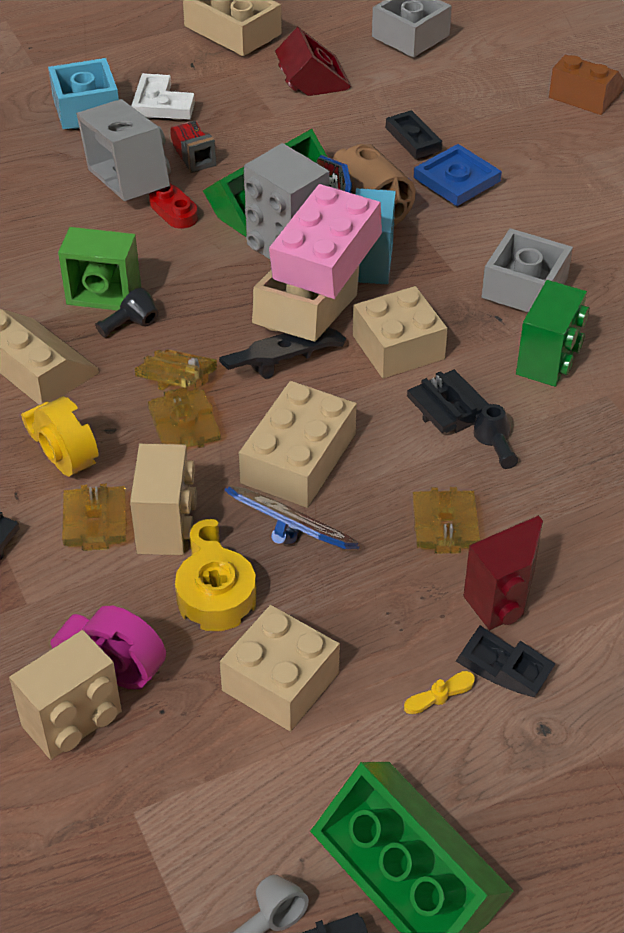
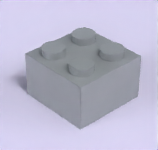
M384 0L373 7L372 37L414 58L450 36L452 6L441 0Z
M510 228L485 265L481 298L529 312L546 280L565 284L568 279L573 247Z

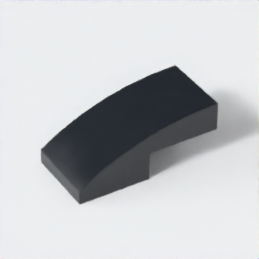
M479 625L456 660L457 663L475 674L506 689L530 697L536 696L555 666L554 662L522 641H519L514 648L481 625Z

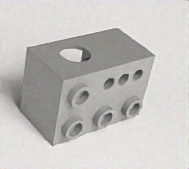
M122 99L76 113L88 170L123 201L170 186L168 174H170L171 168L168 159L164 156L163 145H165V136L160 126L154 124Z
M284 143L245 164L244 187L247 245L270 259L269 247L319 184L329 187V171Z

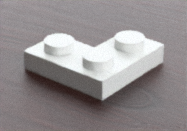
M142 73L131 106L148 119L171 118L173 120H190L195 105L194 93L170 92V75Z

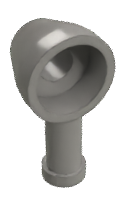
M270 875L262 880L256 889L260 912L232 933H265L270 928L274 931L285 930L298 922L304 915L309 904L308 896L296 884L278 875Z

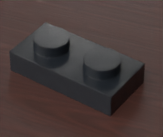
M412 110L386 118L385 128L415 159L442 151V140Z

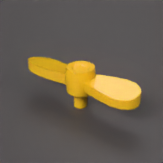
M462 671L446 682L439 679L432 685L431 690L408 698L404 703V711L408 714H417L433 704L443 705L446 703L448 696L462 694L471 690L474 686L475 677L471 672Z

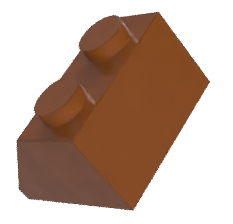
M565 54L552 69L549 98L602 115L623 91L624 79L619 71L610 69L604 64L591 63L582 60L578 56Z

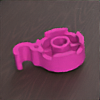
M113 605L102 606L90 620L78 614L71 615L50 641L53 649L81 630H84L114 662L117 685L127 689H142L147 681L152 679L166 658L164 644L154 629L130 611Z

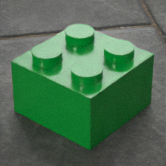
M546 280L522 324L516 375L556 387L562 374H569L574 359L572 354L573 352H580L585 338V333L580 332V329L584 327L590 307L585 306L587 291Z

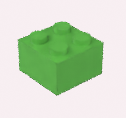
M69 227L58 251L66 305L118 311L123 299L131 291L141 288L136 234Z

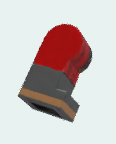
M195 120L171 127L170 134L173 146L191 173L216 166L215 140L210 134L205 135L201 132ZM195 156H203L206 159L196 162Z

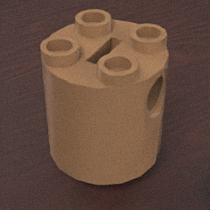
M358 144L349 149H340L335 153L333 159L348 166L350 181L353 182L352 194L356 193V188L396 191L394 227L406 217L415 201L416 188L412 180L372 144Z

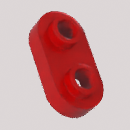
M170 184L168 187L149 193L150 207L170 226L184 229L197 223V205L175 185Z

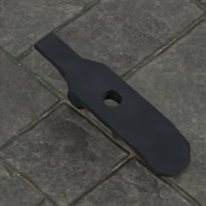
M329 327L315 342L283 333L255 341L246 350L219 357V362L228 370L251 365L264 379H269L274 374L275 364H279L280 360H288L300 354L308 359L314 350L327 346L343 347L347 338L337 330Z

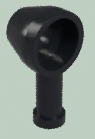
M137 288L123 299L118 311L103 321L95 323V327L100 335L106 338L110 335L111 331L127 320L142 326H149L157 319L159 312L150 293L145 288Z
M497 404L486 405L475 421L474 437L480 443L494 447L503 469L513 468L518 463V457L512 452L507 442L510 436V422L505 409Z

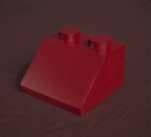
M298 26L275 50L279 59L278 66L286 75L285 82L296 92L301 90L307 96L347 91L351 87L337 56Z
M539 515L469 545L463 597L489 631L503 624L510 625L524 615L535 572L543 520Z

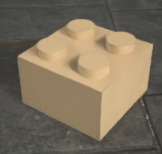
M416 286L353 305V337L382 379L445 359L448 328Z
M139 444L130 499L137 554L184 555L185 541L190 539V530L193 527V516H189L190 510H196L197 489L196 487H190V484L194 483L195 466L194 461L187 460L186 445Z
M270 605L220 660L222 691L291 732L339 674L340 643Z
M84 630L73 635L9 677L21 726L50 760L62 752L72 750L79 744L81 739L97 728L109 725L122 712L114 662Z

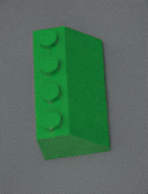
M313 129L285 143V145L315 163L320 155L328 157ZM244 167L207 187L203 190V193L218 219L246 237Z
M360 762L310 830L400 933H479L489 924L514 892L390 762Z

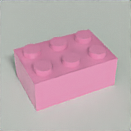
M319 184L269 247L273 279L335 299L382 234L381 202Z

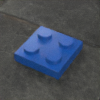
M457 144L414 167L413 178L455 206H458L501 182L502 171Z

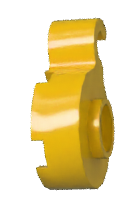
M62 396L50 403L47 401L22 413L21 416L28 433L36 442L39 441L48 459L64 475L70 477L96 464L94 458L98 457L99 453L89 425L82 426L72 413L78 407L68 397Z
M201 520L194 524L190 530L192 556L184 560L176 572L175 592L177 606L181 616L184 619L188 617L191 621L199 623L200 629L205 631H225L239 626L241 618L247 615L251 609H255L257 596L256 574L251 563L245 557L221 546L217 520Z

